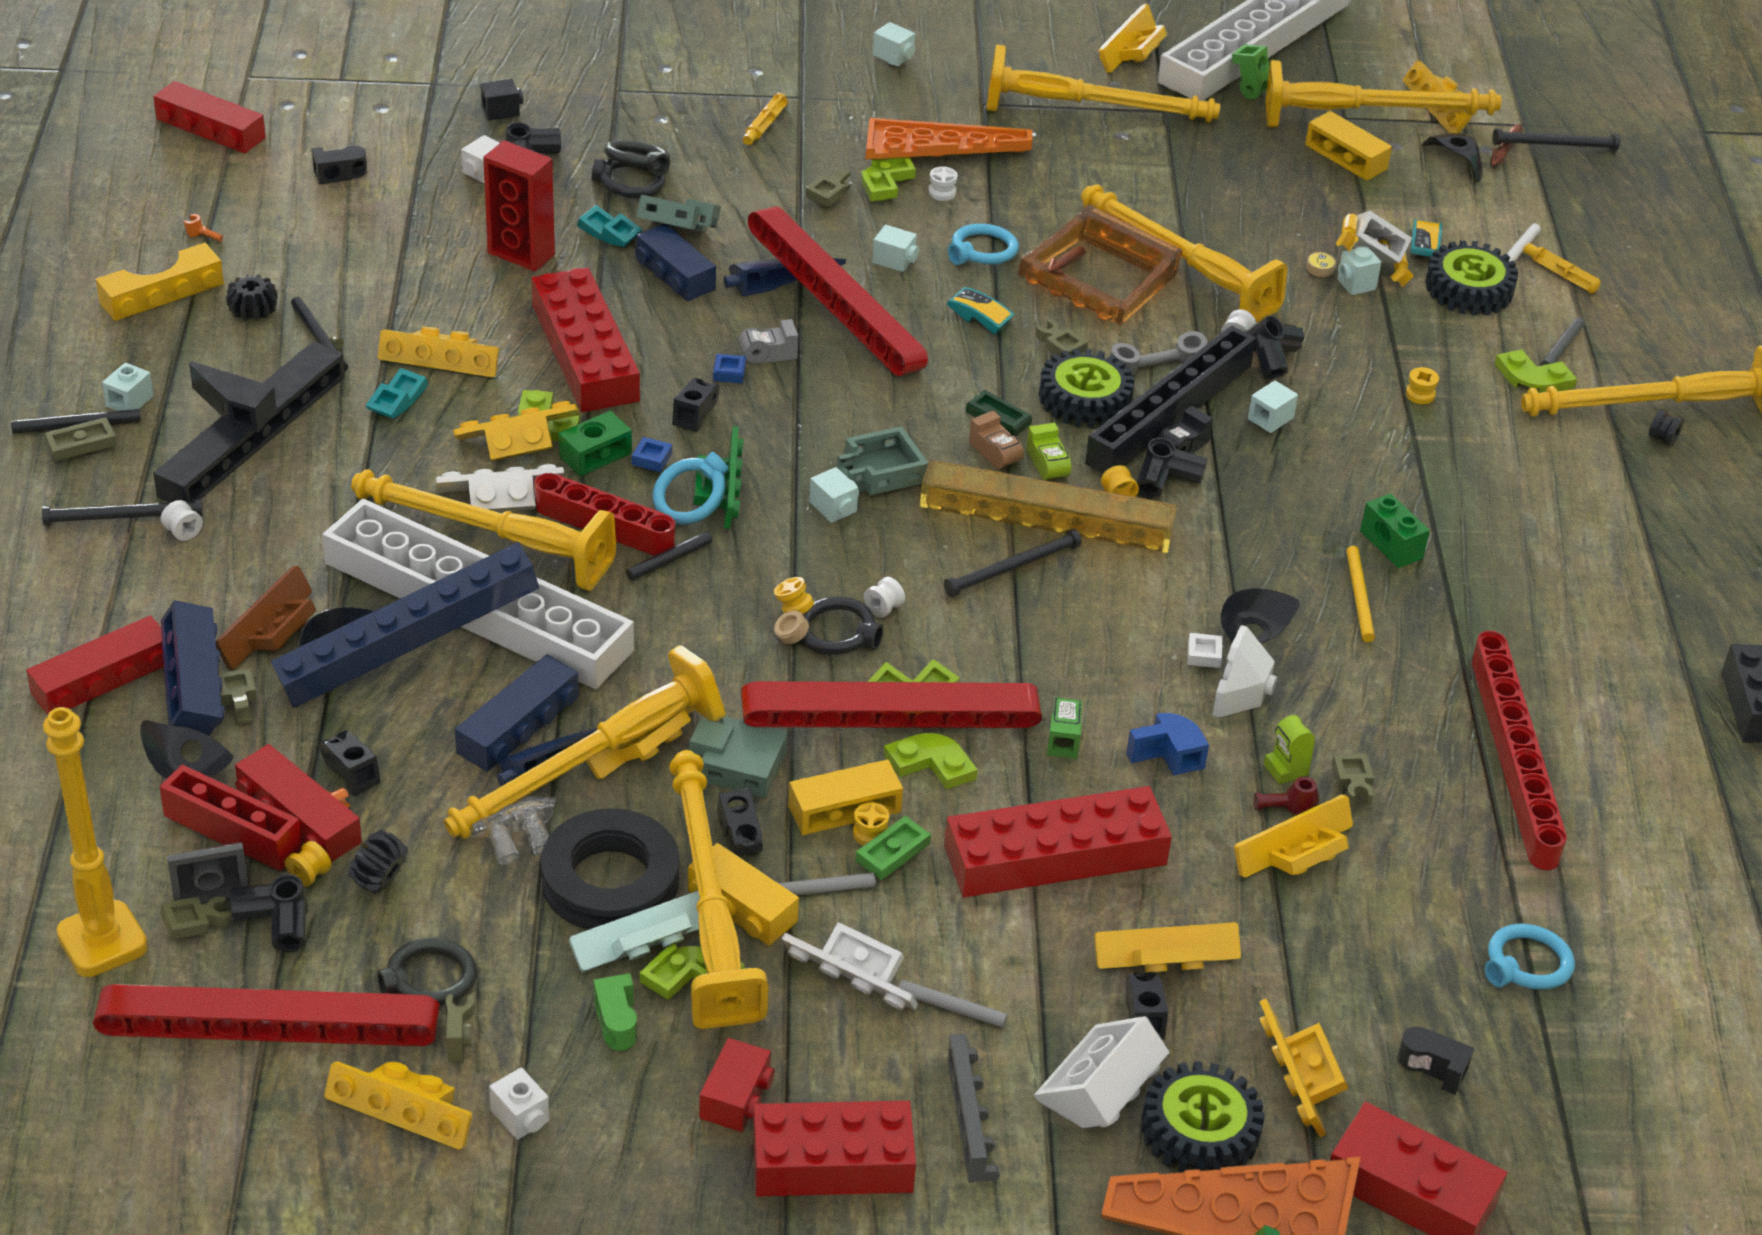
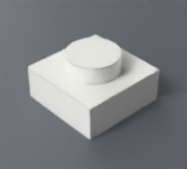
M1189 633L1187 665L1220 668L1222 661V636Z

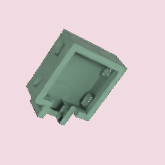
M641 194L637 217L706 232L707 227L717 229L721 206L687 199L686 204Z
M900 426L846 438L844 454L838 455L836 467L856 483L859 491L867 490L869 495L926 483L929 463L903 427Z
M727 716L720 719L719 722L700 718L689 741V750L697 755H702L700 757L703 759L704 767L701 773L706 776L708 784L732 790L750 788L752 795L766 798L787 752L788 731L772 727H750L744 723V720Z

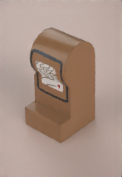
M991 411L971 419L969 444L994 467L1001 469L1021 461L1024 457V450L1019 439L1012 436L1000 424L1001 417L995 411Z

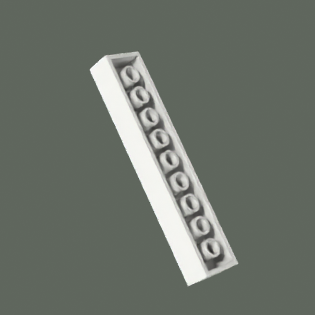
M1247 0L1163 53L1160 60L1158 83L1189 99L1196 95L1198 100L1204 101L1241 76L1239 64H1233L1232 53L1242 45L1267 46L1269 58L1348 6L1351 0Z
M366 499L360 500L322 534L325 564L400 599L489 556ZM537 578L539 589L461 626L535 662H538L548 654L578 672V682L595 690L634 651V621Z

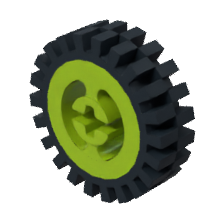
M1466 240L1460 241L1459 246L1455 242H1449L1448 247L1442 245L1439 247V251L1435 250L1433 252L1425 284H1427V291H1431L1430 296L1433 299L1438 298L1437 303L1441 306L1448 302L1447 309L1451 311L1455 307H1459V313L1465 314L1467 309L1471 310V315L1478 316L1479 310L1482 311L1483 315H1490L1491 310L1494 313L1500 312L1501 308L1505 309L1508 307V303H1511L1518 280V268H1515L1516 263L1514 260L1509 261L1510 256L1508 254L1500 256V249L1495 248L1493 251H1490L1489 244L1484 243L1483 248L1478 247L1477 241H1472L1471 246H1467Z
M1073 349L1072 355L1067 350L1062 351L1060 357L1057 354L1053 355L1051 361L1047 360L1042 368L1039 401L1041 404H1044L1046 412L1052 411V417L1057 419L1063 415L1062 422L1066 424L1073 419L1075 420L1074 426L1081 427V422H1087V428H1094L1095 422L1102 426L1107 420L1111 419L1132 402L1135 379L1134 376H1131L1132 371L1130 368L1125 369L1126 364L1123 361L1116 363V357L1113 355L1105 359V352L1098 351L1097 356L1091 355L1092 349H1086L1085 354H1081L1079 349Z
M1194 1061L1192 1071H1189L1186 1062L1178 1064L1177 1072L1172 1067L1164 1070L1163 1077L1158 1074L1154 1078L1153 1085H1149L1141 1117V1132H1145L1144 1141L1146 1145L1153 1144L1151 1153L1156 1158L1165 1153L1163 1164L1170 1168L1175 1161H1178L1177 1172L1183 1173L1188 1169V1166L1194 1167L1195 1170L1200 1169V1171H1204V1169L1221 1170L1222 1167H1235L1236 1165L1246 1166L1248 1158L1252 1159L1254 1157L1265 1119V1112H1262L1264 1105L1262 1099L1256 1100L1258 1092L1254 1086L1246 1089L1247 1079L1241 1076L1235 1082L1233 1081L1235 1071L1227 1068L1223 1075L1218 1074L1219 1064L1215 1063L1210 1064L1209 1071H1204L1202 1061ZM1199 1107L1205 1108L1203 1116V1125L1204 1128H1206V1131L1200 1130L1202 1122V1112L1201 1110H1199Z

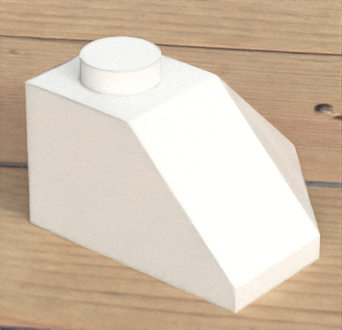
M1240 626L1230 647L1223 679H1220L1216 691L1212 716L1219 718L1260 707L1266 694L1272 695L1277 682V676L1272 675L1275 661L1246 626Z

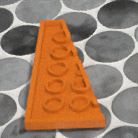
M870 118L865 159L918 156L940 157L954 154L1007 151L1024 152L1025 150L1032 149V129Z
M1349 1157L1346 1160L1325 1161V1159L1310 1160L1309 1163L1296 1164L1272 1163L1222 1167L1221 1170L1200 1171V1169L1185 1170L1183 1173L1170 1174L1146 1173L1110 1176L1101 1218L1168 1235H1254L1264 1225L1278 1230L1279 1235H1345L1360 1157Z

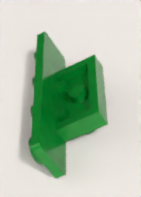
M732 426L728 458H721L729 467V471L724 475L725 494L720 505L717 507L724 509V529H730L732 518L738 519L740 500L735 499V497L739 498L741 479L736 477L741 475L743 459L737 457L742 456L744 442L743 438H738L739 426ZM698 454L697 458L705 459L707 457V455ZM696 470L693 505L702 506L712 493L713 483L702 471Z

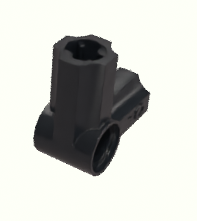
M521 122L511 123L506 128V141L537 153L561 152L560 128H530L527 124Z
M1268 315L1246 331V333L1256 338L1254 352L1257 353L1264 379L1272 380L1287 374L1288 365L1283 350L1296 352L1302 348V342L1305 338L1303 329L1297 328L1295 325L1283 324L1276 317Z
M1152 439L1148 443L1146 456L1137 480L1141 497L1150 500L1155 497H1161L1168 475L1201 484L1208 458L1177 450L1168 439Z
M285 874L275 878L271 884L232 888L230 901L234 921L272 917L273 948L288 953L297 952L301 946L305 945L308 905L302 881L299 877L293 874Z

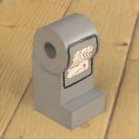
M792 319L782 320L778 328L764 330L758 328L746 329L739 336V344L743 355L750 363L797 359L798 333Z

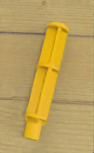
M775 94L751 125L748 126L746 134L742 138L744 144L751 145L754 141L759 140L781 111L788 105V99L784 94Z
M1531 243L1525 246L1523 252L1531 256L1535 263L1558 274L1590 294L1595 293L1599 289L1601 284L1599 278L1562 259L1544 247L1538 248Z

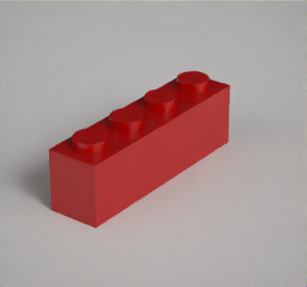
M173 81L153 96L157 120L246 154L266 138L263 114L177 81Z
M149 615L26 669L31 695L48 715L55 708L64 707L71 709L163 668L161 627Z
M270 744L235 764L237 777L235 786L237 790L298 818L302 843L305 844L308 841L316 842L326 851L331 862L362 843L360 818Z
M181 765L159 786L165 817L224 845L241 842L245 855L278 871L285 867V860L289 855L293 853L298 854L301 850L302 841L298 818L185 765Z

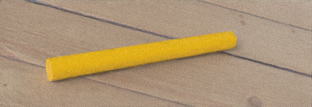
M1350 546L1346 549L1361 636L1364 642H1372L1375 639L1360 553L1358 547Z

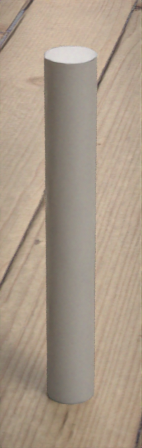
M873 872L778 884L799 896L875 887L876 881Z
M901 980L899 988L911 993L916 1000L1004 1028L1006 1024L1007 1013L906 980Z

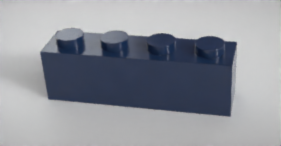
M174 600L161 619L168 725L194 729L210 736L217 725L222 723L225 714L224 705H221L220 698L222 689V678L218 675L220 652L216 649L215 638L218 627L217 623L214 622L213 608Z
M546 654L455 728L456 753L488 772L500 763L503 758L508 757L518 746L526 743L542 726L549 724L566 706H570L576 701L577 697H579L578 672Z

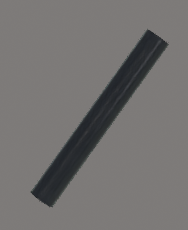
M703 532L626 569L627 577L633 581L712 543V537L709 532Z

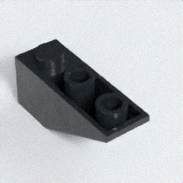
M193 361L189 363L192 388L229 424L258 433L277 412L274 386Z

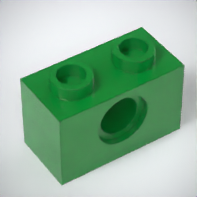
M611 410L558 433L559 457L579 476H583L632 454V430Z
M1391 493L1366 502L1360 532L1397 568L1424 558L1430 530Z

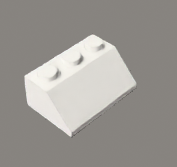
M1146 1016L1096 1024L1037 1090L1034 1097L1041 1104L1082 1128L1095 1126L1104 1128L1113 1124L1119 1118V1112L1126 1103L1139 1095V1088L1148 1078L1160 1070L1159 1064L1170 1052Z

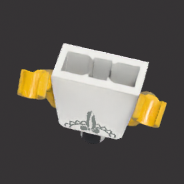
M1372 211L1359 215L1348 214L1344 218L1342 234L1336 242L1337 246H1344L1347 252H1350L1352 248L1368 246L1381 262H1391L1394 264L1396 271L1390 277L1394 282L1398 281L1402 288L1413 278V274L1407 269L1408 261L1406 256V249L1412 237Z

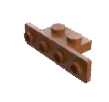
M292 566L216 640V649L219 650L220 656L228 669H235L253 650L277 651L283 648L288 642L287 639L295 631L303 628L307 624V619L317 610L312 600L306 599L312 593V589L299 566Z

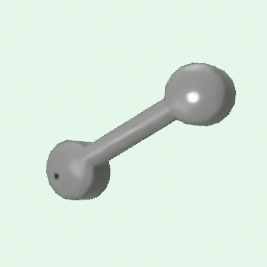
M1198 331L1185 332L1178 338L1176 349L1140 356L1139 351L1135 347L1126 343H1116L1112 346L1111 355L1116 357V363L1123 361L1126 364L1125 369L1130 368L1132 371V376L1137 372L1138 368L1176 360L1186 361L1207 345V338Z

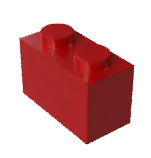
M728 1038L700 1093L699 1119L743 1132L749 1118L753 1119L754 1104H761L760 1095L763 1089L768 1091L772 1085L775 1068L770 1067L771 1051Z

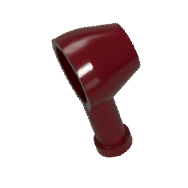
M1299 777L1288 788L1286 793H1254V807L1256 810L1285 807L1292 814L1299 815L1319 805L1317 785L1309 777Z

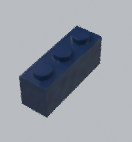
M666 224L637 235L635 254L638 261L650 269L656 277L663 280L687 302L716 290V265Z

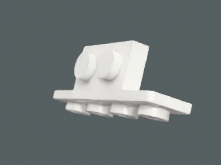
M545 464L531 470H525L523 467H510L504 472H493L490 469H480L475 471L474 474L465 475L454 471L446 472L442 476L436 477V492L469 490L470 505L495 512L535 510V478L543 473H554L564 477V468H556V465Z
M839 922L823 950L787 933L781 939L789 949L788 955L805 964L808 960L820 964L819 970L832 978L838 979L842 975L852 980L851 985L854 988L868 995L873 990L884 996V1002L898 1010H903L904 1006L915 1011L918 1006V1002L911 993L890 984L904 959V955L900 951Z

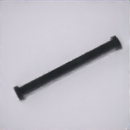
M1494 129L1492 142L1494 145L1521 143L1609 148L1611 151H1618L1620 136L1599 137L1503 132L1502 129Z
M195 498V501L186 502L193 511L203 517L202 498ZM170 503L50 509V506H43L42 519L44 526H51V522L161 516L165 507Z
M1076 529L1066 531L1062 537L959 578H947L944 580L945 591L948 596L955 597L960 594L961 590L1068 547L1072 549L1081 546V536Z

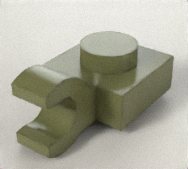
M840 168L830 178L822 175L806 187V197L828 208L844 196L845 192L851 187V184L845 181L851 175V172Z
M251 669L219 673V677L222 678V689L220 692L222 705L233 704L237 725L251 723L248 701L257 700Z
M468 994L467 1003L463 1006H456L453 1004V995H447L445 1004L448 1062H464V1046H471V1023H465V1021L470 1019L475 1013L474 996Z

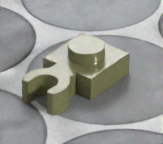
M1047 320L1046 329L1040 325L1036 326V338L1046 342L1045 348L1059 357L1061 352L1066 350L1072 355L1073 349H1079L1080 353L1083 354L1088 347V341L1069 328L1060 330L1057 322L1054 320Z
M1367 753L1333 754L1331 764L1338 789L1348 788L1346 796L1349 797L1350 806L1354 805L1356 796H1362L1366 800V804L1371 805L1374 795L1372 788L1374 775Z
M198 897L161 903L160 914L171 940L207 934L209 925L226 927L230 925L232 917L231 911L218 912L225 910V897H214L206 904H201Z

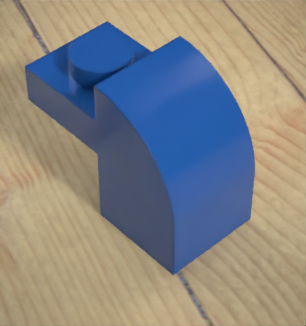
M1172 713L1156 714L1154 725L1130 730L1126 755L1131 763L1163 757L1174 776L1205 769L1209 744L1200 728L1188 718Z

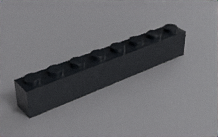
M1231 325L1092 432L1088 437L1085 464L1102 474L1113 466L1127 465L1146 450L1148 443L1152 439L1158 438L1162 430L1168 426H1173L1181 420L1186 409L1190 406L1199 408L1251 367L1256 338Z
M315 341L299 351L295 357L262 382L274 386L277 412L257 433L231 425L221 416L153 473L157 497L172 503L178 500L185 502L195 501V498H203L345 378L343 353Z

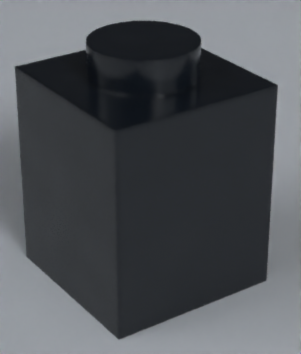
M512 78L480 83L481 106L488 121L520 116L523 94L521 88L517 89Z

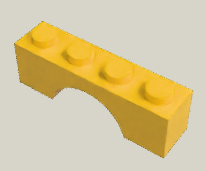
M205 242L178 251L179 258L176 264L158 274L138 275L123 269L96 278L99 303L110 317L117 321L224 285L220 258Z

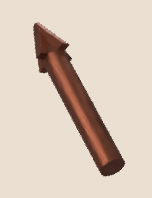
M1515 124L1509 132L1522 133L1523 128L1521 125ZM1502 143L1497 149L1494 148L1492 150L1491 166L1505 163L1503 159L1514 143Z
M1077 246L1058 259L1052 257L1048 266V272L1057 275L1063 274L1062 269L1085 255V248Z

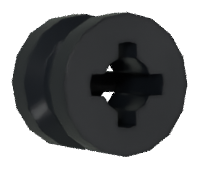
M1660 409L1652 421L1648 435L1654 439L1660 437L1664 439L1666 444L1672 446L1681 433L1685 419L1680 416L1672 417L1668 414V411Z

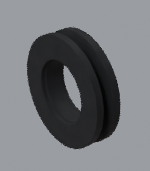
M608 808L581 813L559 825L550 834L543 846L541 853L543 894L551 909L568 923L586 930L675 899L679 887V851L677 844L670 832L659 822L635 811ZM602 852H622L633 856L644 864L647 869L643 876L633 883L618 888L596 887L585 883L574 872L580 862L591 855Z

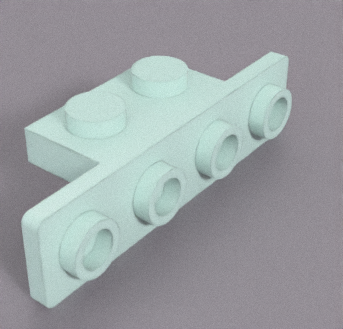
M699 892L687 894L571 936L569 943L580 971L585 972L626 956L630 960H634L650 953L649 948L662 944L663 948H666L674 943L677 944L683 941L684 935L699 930L698 912L696 910L697 902L700 900Z

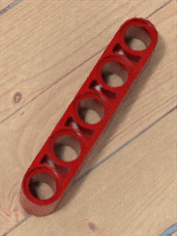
M554 473L540 474L534 480L535 509L542 515L584 529L598 511L604 510L614 514L616 542L653 556L675 546V520L667 514Z

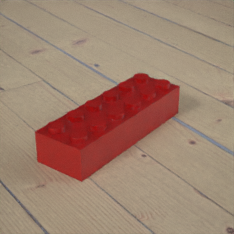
M589 267L531 277L532 306L581 413L640 402V372Z
M1144 786L948 816L946 819L944 847L964 898L1165 866L1168 863L1172 835L1151 787Z

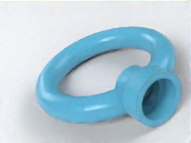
M970 224L959 228L953 234L952 243L948 246V256L954 265L964 264L968 260L986 265L1001 264L1012 260L1019 251V242L1011 232L991 224ZM972 235H988L1001 239L1008 245V248L999 253H983L975 251L970 242H963V240Z
M711 452L705 459L688 458L672 464L659 476L655 483L652 499L656 511L671 516L675 520V524L678 525L693 524L707 518L717 509L724 497V475L729 471V467L714 452ZM687 471H702L713 483L709 499L693 511L677 512L672 510L665 501L666 489L671 481Z
M1531 924L1508 925L1495 932L1489 941L1488 954L1490 960L1485 963V974L1489 982L1495 987L1501 988L1513 982L1530 989H1552L1566 983L1574 972L1575 958L1570 947L1558 935L1543 927ZM1516 938H1528L1539 941L1550 947L1558 955L1560 967L1554 973L1547 975H1535L1519 969L1517 961L1512 956H1504L1503 946L1509 940Z

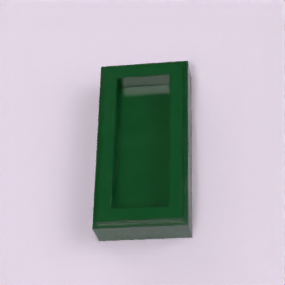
M986 390L966 403L965 412L974 417L995 411L1001 417L1000 424L1015 437L1032 424V415Z

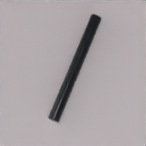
M294 297L291 300V305L317 343L338 351L301 297ZM343 359L345 372L348 369V364Z
M140 409L16 420L11 421L12 433L62 429L106 417L110 424L141 421Z

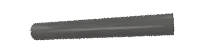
M1576 317L1543 359L1540 366L1557 362L1585 325V321L1581 317Z

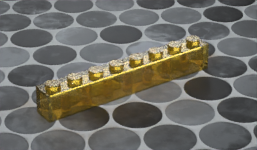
M931 459L922 481L920 507L1063 534L1068 530L1076 529L1080 536L1084 538L1165 553L1169 551L1177 512V505Z

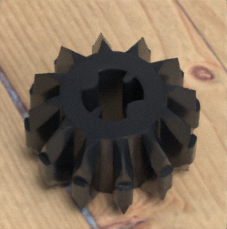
M247 274L245 278L236 277L235 282L228 284L226 302L229 311L233 312L234 317H242L244 321L248 319H255L257 321L259 317L268 318L269 313L276 311L278 294L270 278H261L260 274L250 277Z
M382 829L376 831L365 842H362L360 849L355 852L356 855L350 862L348 876L364 890L376 894L386 889L388 884L394 881L397 873L401 871L400 868L406 861L408 847L392 833H387Z

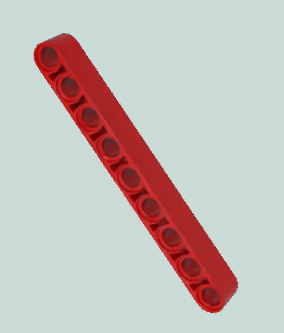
M773 206L753 211L749 214L747 222L752 235L893 374L903 376L926 368L928 356L924 347L780 207Z
M1490 630L1483 631L1477 637L1472 657V667L1530 863L1536 868L1547 871L1553 870L1560 863L1567 840L1566 831L1508 642L1501 633Z
M755 681L745 684L740 690L743 720L750 727L1029 728L1036 726L1042 721L1038 689L1031 683Z
M113 984L103 987L100 991L93 1026L99 1033L104 1035L123 1037L427 1046L432 1044L436 1038L440 1005L436 999L430 996L413 994Z

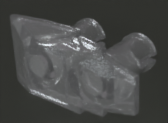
M525 797L518 803L505 806L497 813L484 817L474 823L471 829V837L485 836L490 838L498 864L504 865L517 860L520 855L511 833L524 830L532 854L540 855L549 837L544 823L552 820L556 799Z

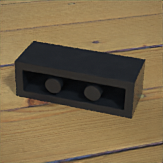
M1731 644L1721 673L1741 740L1745 743H1762V645Z

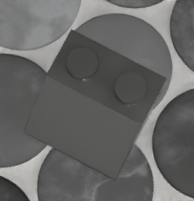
M241 842L166 855L174 901L198 897L201 904H206L214 897H225L226 902H231L230 893L232 888L248 887Z

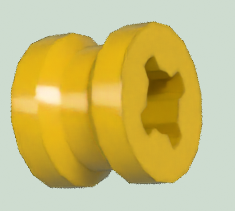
M1419 367L1413 369L1409 375L1410 384L1406 388L1407 398L1416 404L1422 405L1433 402L1436 396L1435 388L1439 383L1438 374L1429 368Z
M1113 466L1103 473L1101 477L1103 489L1108 492L1110 500L1116 505L1131 502L1139 492L1137 482L1131 478V473L1125 466Z
M789 578L781 582L774 589L777 600L783 603L781 608L783 613L795 610L804 614L813 606L814 600L809 593H806V583L803 578Z
M866 802L856 808L854 812L855 824L853 827V838L856 842L864 846L888 828L889 811L886 807L879 803Z
M313 841L306 842L302 845L301 852L298 854L293 853L285 860L288 873L299 877L303 887L312 885L317 875L326 874L332 867L331 860L326 851Z

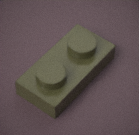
M107 417L44 433L46 444L54 461L70 459L74 456L117 446L116 436Z

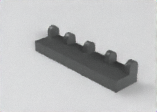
M965 1034L950 1035L947 1062L968 1182L995 1181L1000 1177L998 1166L986 1165V1152L994 1150V1140L992 1137H983L981 1121L989 1118V1112L986 1106H978L975 1092L983 1087V1079L979 1075H972L970 1063H975L978 1060V1052L974 1048H967Z

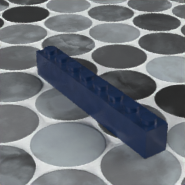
M519 542L282 655L272 660L271 664L293 708L539 589L533 565Z

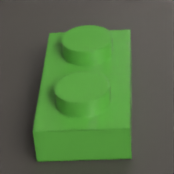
M904 816L857 850L855 861L869 872H874L877 878L883 880L930 845L931 834L907 816Z

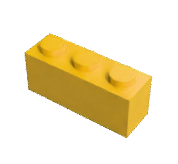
M1328 111L1310 121L1308 125L1306 146L1364 180L1368 181L1388 169L1392 146L1332 111Z
M889 759L791 781L789 782L788 807L801 835H807L854 824L856 808L866 802H875L883 805L889 811V815L901 813L903 787Z
M716 843L713 846L721 893L728 900V908L733 922L745 929L751 937L758 938L770 946L798 922L799 897L719 843ZM693 863L688 866V891L690 893L698 891Z

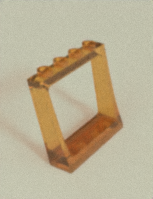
M1088 205L1063 228L1021 258L1018 274L1025 277L1031 284L1037 283L1049 289L1055 296L1061 295L1073 301L1074 305L1079 308L1085 307L1095 312L1100 319H1109L1122 325L1176 276L1183 250ZM1078 241H1085L1151 274L1126 299L1118 300L1065 273L1061 275L1049 273V265L1045 263Z

